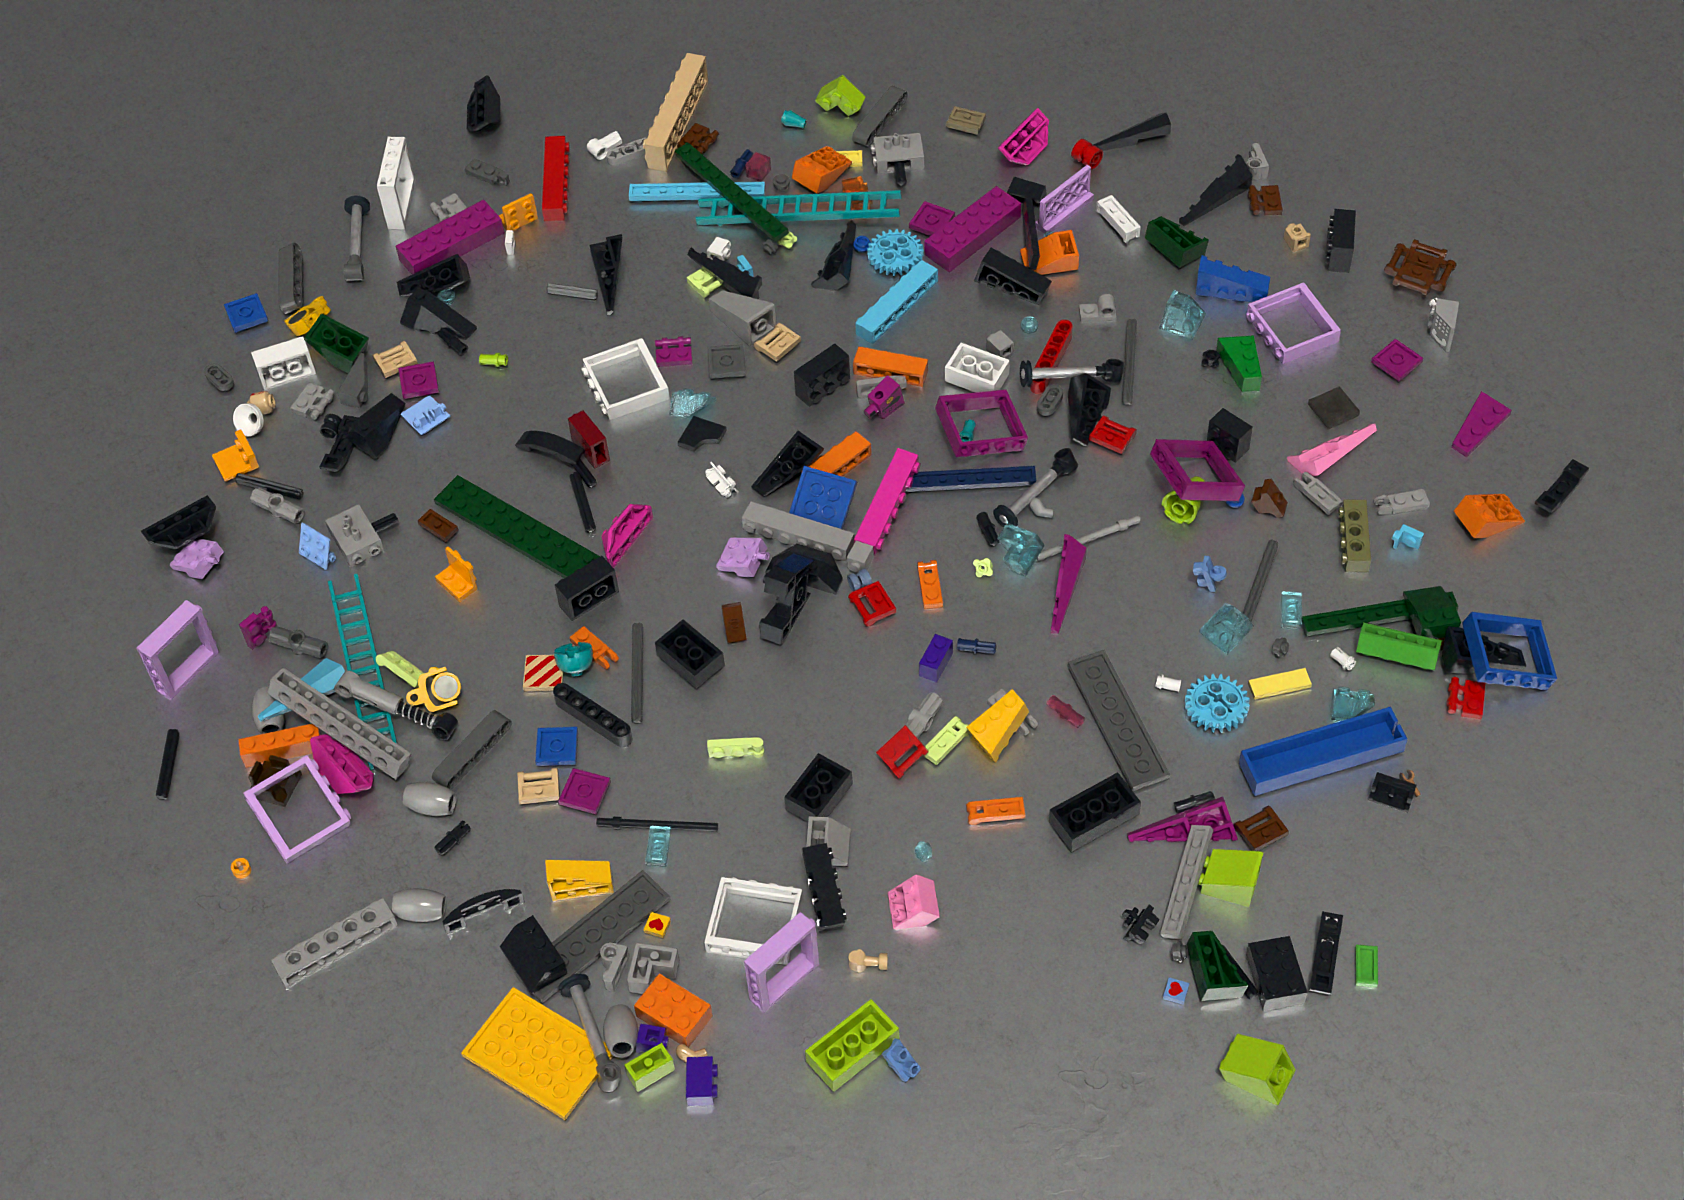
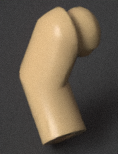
M680 1044L676 1048V1055L686 1063L687 1057L708 1056L705 1048L693 1051L685 1044Z

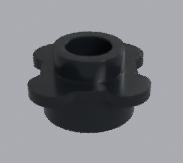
M1207 350L1203 352L1202 356L1204 359L1202 360V365L1219 366L1218 359L1220 354L1217 351Z

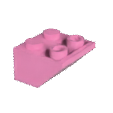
M916 874L888 892L892 924L895 930L926 926L940 917L934 880Z

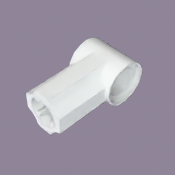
M615 131L600 140L597 138L590 140L587 144V150L598 160H602L607 156L606 154L609 150L622 144V139Z

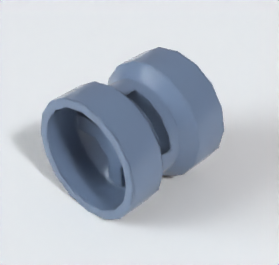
M866 568L859 570L857 574L847 575L852 591L872 584L871 576Z

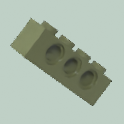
M1344 499L1343 505L1339 507L1338 517L1342 518L1339 532L1343 533L1340 547L1344 549L1341 562L1345 564V572H1369L1371 553L1367 500Z

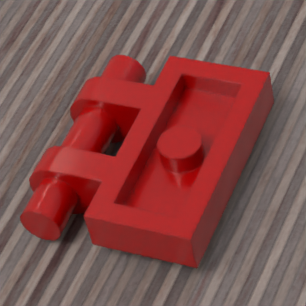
M1452 677L1451 683L1448 686V691L1450 692V696L1447 699L1448 713L1455 714L1456 709L1462 710L1461 717L1481 720L1486 683L1465 680L1464 686H1461L1459 678ZM1458 695H1463V701L1458 699Z

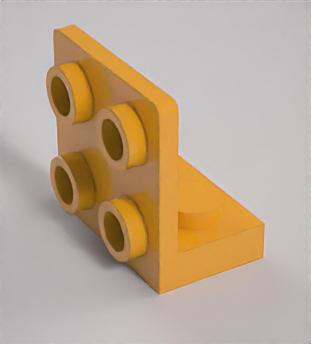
M530 193L503 206V214L498 215L502 219V224L506 231L516 230L537 220L538 216L533 194Z
M241 429L235 431L237 439L234 442L236 445L212 454L224 481L235 478L237 473L245 474L259 468L255 454Z
M446 547L445 551L449 566L436 575L435 579L454 598L461 602L477 590L475 582L477 579L473 574L474 568L469 561H464L458 551H453L450 547Z

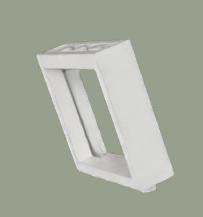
M388 137L377 189L388 229L405 230L415 185V176L405 137Z
M643 338L582 359L584 368H581L584 377H588V385L591 390L594 389V397L597 402L600 401L601 411L603 415H607L609 421L670 399L668 386ZM640 356L656 389L609 405L593 372Z
M721 877L704 942L706 952L747 959L763 945L717 937L728 893L794 903L792 920L801 912L804 900L802 889L793 888V886H779L775 883L764 884L755 880H738L735 877ZM791 950L776 964L787 965Z

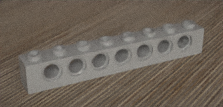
M282 668L270 679L268 689L270 696L395 780L408 768L411 757L410 752L286 669Z

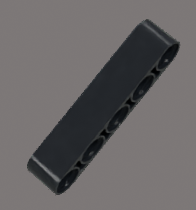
M559 683L553 688L555 702L559 708L615 745L623 748L631 745L633 740L631 728L626 722L566 683Z

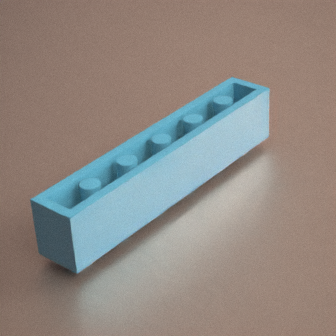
M923 260L914 265L906 275L901 277L895 286L893 285L884 296L879 298L873 307L871 306L862 317L857 319L855 323L856 335L871 344L875 343L938 282V269Z

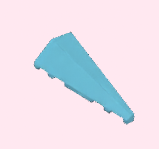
M326 658L302 677L301 680L326 696L336 692L334 686L345 670L341 664ZM275 700L258 715V718L262 722L292 710L278 700Z

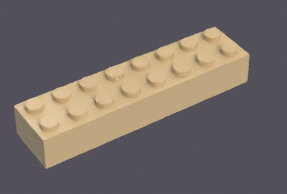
M687 53L685 58L682 59L680 69L676 71L675 80L671 82L670 90L665 95V101L660 105L659 114L655 116L653 127H650L648 137L643 142L645 161H647L649 169L667 172L675 155V150L678 148L677 143L683 137L708 83L706 56Z

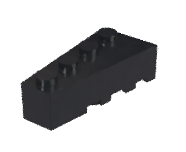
M992 247L981 261L974 279L976 283L982 281L987 283V287L993 289L994 287L1001 288L1006 294H1017L1018 298L1037 305L1041 303L1052 283L1047 277L1040 275Z
M827 843L802 848L818 931L843 927L847 917L845 909L841 907V890L837 888L835 881L838 880L836 867L832 868L831 860L834 859L832 848H828Z

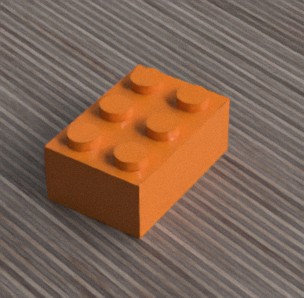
M660 973L634 1005L636 1017L649 1025L665 1027L666 1036H669V1038L679 1044H685L688 1048L713 1017L710 1004Z

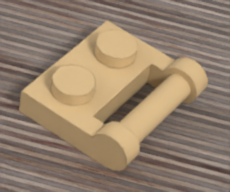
M778 323L763 339L757 340L753 345L757 351L763 352L777 362L801 342V337L783 324Z
M405 341L380 354L375 353L372 355L374 362L378 365L385 378L399 373L398 368L418 364L416 357Z
M558 767L551 768L548 771L518 772L519 804L559 800ZM552 778L551 780L525 782V781H530V780H539V779Z

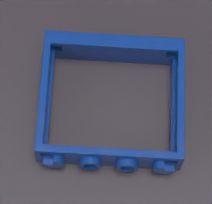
M1471 612L1462 622L1477 682L1548 690L1557 680L1541 620ZM1480 631L1528 637L1538 673L1490 668Z

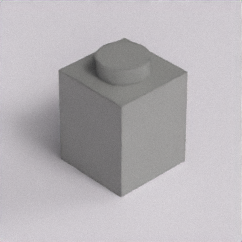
M999 330L987 338L986 350L991 354L1007 359L1014 354V342Z
M855 541L847 556V569L856 573L861 569H868L874 558L873 546Z

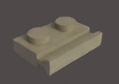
M954 106L949 120L946 122V127L978 135L986 119V114Z

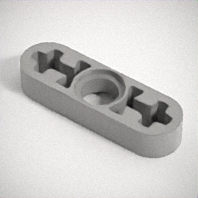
M641 138L609 150L606 154L607 162L615 166L645 155L643 142L647 138ZM627 150L634 151L632 153H626Z

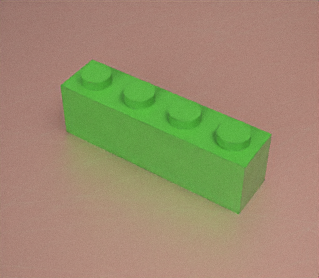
M1363 622L1356 652L1366 656L1371 655L1384 660L1401 662L1405 665L1435 670L1442 641Z

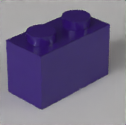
M938 634L934 635L919 662L920 677L938 682L953 654V640Z
M713 1056L687 1057L686 1100L688 1106H714V1098L718 1097V1085L714 1084V1077H718V1064H714Z

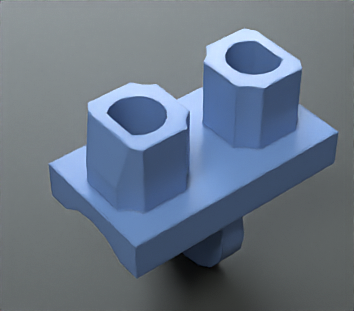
M1204 556L1203 562H1194L1193 573L1198 575V586H1208L1210 592H1215L1214 583L1215 581L1225 579L1227 576L1226 569L1223 566H1213L1210 556Z
M895 1038L891 1046L882 1053L887 1065L893 1068L903 1082H907L910 1077H915L921 1070V1067L899 1039Z

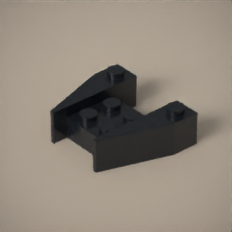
M793 553L776 564L769 573L766 572L763 578V583L765 584L764 592L777 596V599L767 616L760 620V638L781 645L789 635L811 593L807 592L809 569L813 565L814 560Z

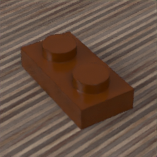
M429 509L418 520V524L444 542H447L459 531L457 525L432 509Z

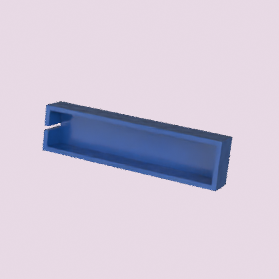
M1387 707L1242 750L1239 765L1254 796L1404 752L1407 737L1401 725H1397L1398 720L1392 708Z

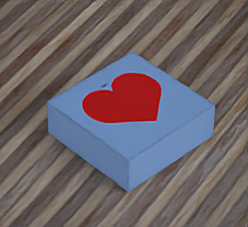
M1169 977L1163 999L1184 1005L1189 983Z

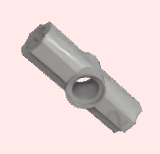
M255 488L250 497L252 503L270 511L272 516L276 518L282 517L295 524L300 523L303 519L304 509L284 500L281 494H272L264 489Z
M934 692L928 693L920 706L914 708L909 715L906 726L918 739L923 731L927 732L934 716L943 705V700L939 695Z

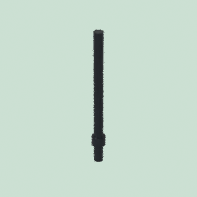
M613 816V818H597L596 821L597 826H612L613 829L636 827L718 831V823L622 819V817Z

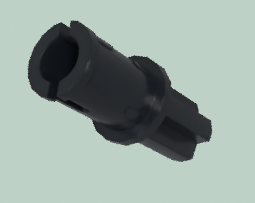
M441 328L437 332L439 337L447 342L448 347L454 348L460 355L467 352L468 346L460 341L457 335L451 334L445 328Z
M981 512L976 517L982 528L981 532L986 536L990 545L996 546L1000 539L995 531V525L991 523L987 512Z
M1212 791L1196 796L1190 795V798L1174 802V808L1178 814L1215 800V796Z
M462 820L451 832L448 831L446 836L435 845L434 848L438 854H445L454 844L457 845L459 840L471 830L468 824L464 826L465 821Z

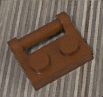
M1269 805L1264 807L1261 812L1233 824L1235 831L1242 836L1252 851H1259L1289 834V830ZM1265 818L1269 819L1268 821L1250 830H1247L1248 827L1258 823L1259 821Z

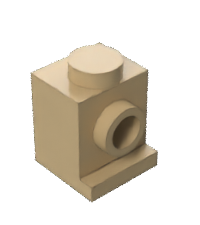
M1292 223L1285 228L1284 240L1293 252L1309 247L1311 235L1306 232L1301 223L1297 225Z

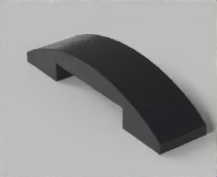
M343 416L338 427L339 434L330 453L325 454L319 466L320 469L338 472L346 464L355 444L347 439L350 426L359 417Z
M526 431L515 444L516 448L530 452L534 448L558 455L561 461L575 465L585 452L577 444L558 435L543 431Z
M1572 459L1563 469L1562 475L1547 491L1540 495L1535 504L1550 513L1556 511L1573 493L1588 472L1589 467Z
M517 889L495 890L467 900L455 908L442 921L447 935L467 927L465 919L502 904L505 911L524 904L522 892Z
M1322 911L1309 991L1331 995L1343 915Z

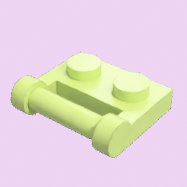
M703 268L686 277L687 283L704 298L709 296L710 292L723 285Z

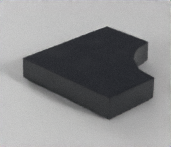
M693 416L678 440V446L695 451L699 446L706 443L719 444L727 431L726 426Z

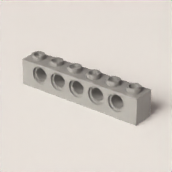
M382 898L371 902L369 906L360 911L353 912L344 920L335 922L326 930L317 932L308 940L297 943L290 950L279 953L271 962L285 988H288L398 925L393 913Z

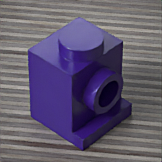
M640 1024L636 1053L647 1052L660 1043L667 1049L669 1036H666V1028Z

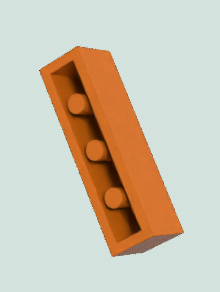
M858 347L853 361V374L872 378L886 377L887 375H903L906 378L907 384L923 387L928 373V359Z
M855 431L853 434L848 435L841 443L833 446L826 454L818 457L808 467L843 477L872 455L871 443Z
M307 724L238 739L240 756L245 767L248 768L253 767L256 761L261 762V764L264 761L270 762V755L290 759L313 754L310 739L311 737L322 735V733L315 725Z

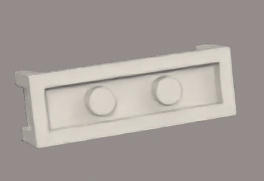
M1112 195L1097 201L1096 211L1101 213L1125 243L1134 239V237H1140V225Z

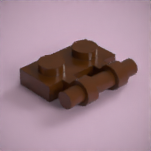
M695 123L677 143V146L679 148L688 142L701 154L706 153L709 145L717 140L719 132L714 130L710 133L709 128Z
M1255 185L1249 187L1250 208L1254 215H1258L1260 211H1264L1265 216L1282 215L1283 209L1278 185L1261 186L1260 191L1256 189Z

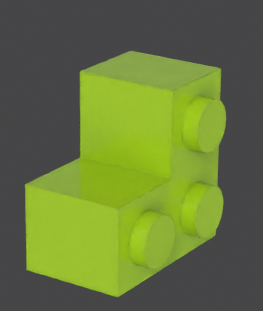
M841 75L821 87L815 101L826 112L838 106L845 114L850 116L860 110L865 96L844 75Z

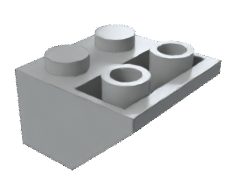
M809 816L806 847L827 843L828 848L831 847L833 852L832 866H848L851 830L830 817Z

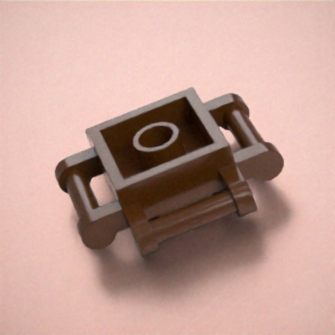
M1414 239L1410 249L1401 243L1396 245L1395 252L1390 262L1386 264L1384 271L1386 274L1394 276L1393 285H1401L1427 296L1431 289L1437 291L1445 290L1446 282L1457 264L1453 260H1445L1448 252L1447 249L1441 250L1419 243V240ZM1418 249L1439 256V258L1418 252L1416 250ZM1400 256H1405L1400 269L1396 268L1395 266ZM1441 268L1445 269L1440 280L1436 281Z

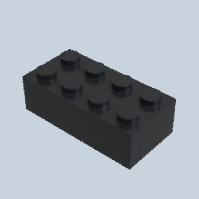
M1117 772L1051 808L1049 811V823L1070 851L1073 852L1140 814L1141 801Z

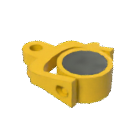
M319 296L309 305L300 308L296 313L285 319L284 322L295 336H301L311 329L321 313L327 315L331 309L328 307L325 298Z
M431 667L428 673L419 676V688L409 691L406 700L410 705L413 704V706L424 703L431 712L458 705V701L455 699L461 693V682L454 674L446 672V667L440 669ZM428 677L434 678L431 685L433 695L438 700L449 703L435 706L432 703L426 688ZM416 694L418 696V700L413 702L411 698L413 695Z

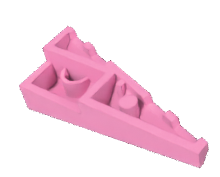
M1375 423L1369 424L1365 428L1352 431V434L1348 436L1341 435L1328 440L1310 450L1301 451L1302 454L1290 455L1287 457V460L1300 473L1308 472L1312 476H1318L1376 432Z

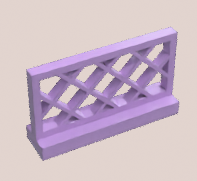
M1086 165L1040 201L1039 219L1035 223L1036 228L1045 235H1049L1094 200V194L1090 192L1091 167L1089 165Z

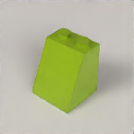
M1213 849L1211 857L1206 856L1204 868H1207L1206 873H1201L1198 885L1202 886L1201 894L1250 907L1264 852Z
M1237 1034L1234 1041L1230 1043L1229 1051L1225 1059L1221 1061L1219 1068L1226 1082L1274 1105H1279L1296 1071L1284 1045Z

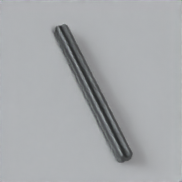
M1136 319L1127 320L1122 399L1124 405H1131L1133 398Z
M1268 541L1238 625L1240 632H1248L1278 548L1277 541Z
M640 622L632 625L631 719L633 723L642 722L643 624Z

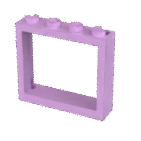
M1304 282L1248 304L1246 313L1248 321L1252 322L1257 333L1261 334L1266 345L1270 346L1275 357L1279 358L1282 364L1339 342L1340 328ZM1299 300L1324 334L1286 349L1261 315Z
M188 600L184 601L137 647V651L157 692L169 700H172L219 653L216 646L217 642L213 639L212 631L207 625L208 621L202 614L203 609L198 604L194 605ZM192 622L202 644L168 677L158 654Z
M307 755L243 793L245 800L287 864L350 826L349 819L352 818L346 808L342 809L339 805L341 800L335 791L331 792L328 788L330 783L325 775L321 776L317 771L320 768L314 759L310 760ZM307 767L340 820L290 850L255 796L302 768Z
M801 912L744 960L749 1000L763 1013L770 1009L819 965L816 923L812 918L809 919ZM800 942L801 953L767 982L765 972Z

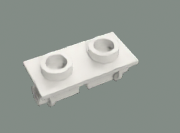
M710 462L713 467L706 470V478L715 486L720 494L728 498L733 490L739 493L734 487L737 485L730 476L726 478L724 475L727 472L720 465L716 466Z

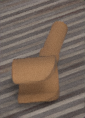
M1407 770L1409 774L1408 779L1405 778L1403 773L1399 774L1401 780L1415 784L1413 771ZM1417 787L1414 793L1416 797L1421 795Z

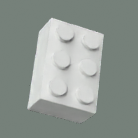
M303 336L251 352L264 391L316 374Z
M960 343L945 366V381L973 392L1000 390L1009 376L1010 360Z

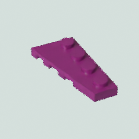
M1481 391L1451 448L1468 457L1511 415L1512 410Z

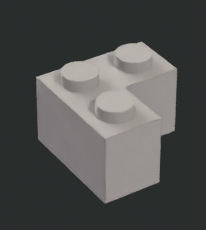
M636 943L627 979L629 991L643 994L654 981V977L659 973L666 978L675 979L680 961L678 949Z

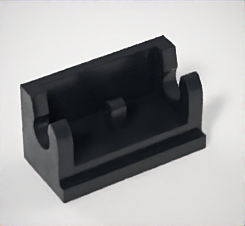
M1017 177L1013 178L1007 191L1012 197L1014 195L1025 198V195L1031 196L1032 200L1038 203L1037 206H1040V201L1047 196L1045 185Z
M1377 772L1368 800L1408 813L1417 785Z

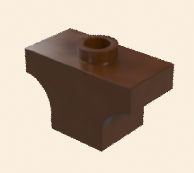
M1265 479L1262 487H1255L1251 501L1259 514L1270 513L1277 518L1284 517L1288 503L1272 479Z
M741 602L722 605L727 642L747 640Z

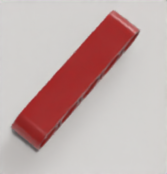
M1060 320L1056 324L1034 368L1058 367L1072 339L1073 325L1069 320ZM1052 378L1032 379L1030 390L1034 394H1042Z

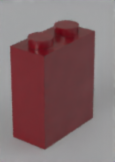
M584 410L569 417L568 423L572 442L585 450L583 455L592 467L596 469L609 462L610 457L606 437Z

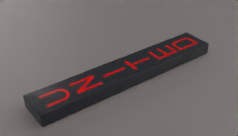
M1025 195L1022 215L1029 269L1036 270L1040 252L1033 200L1031 196Z

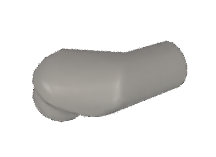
M1034 498L1029 503L1036 516L1053 518L1054 509L1044 508L1039 498Z

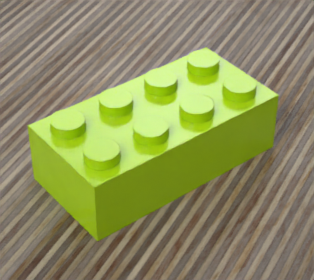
M870 999L805 1050L806 1062L830 1089L835 1092L887 1050L895 1038L900 1040L899 1028Z

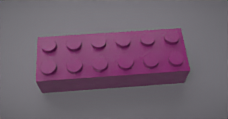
M995 186L924 241V255L950 273L1021 218V202L998 186Z
M483 199L396 245L398 258L411 274H414L455 254L461 257L504 234L502 219Z

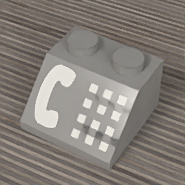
M1437 298L1436 305H1432L1430 316L1433 317H1429L1427 328H1431L1430 336L1445 352H1449L1455 331L1459 302Z

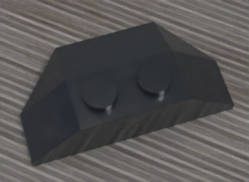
M488 75L474 84L475 89L471 93L467 104L468 131L488 129L500 121V96Z
M207 495L141 530V533L150 544L178 549L210 531L216 506Z
M795 544L772 557L765 573H769L776 564L794 553L814 560L813 565L809 569L808 587L836 595L843 581V577L831 553L800 544Z

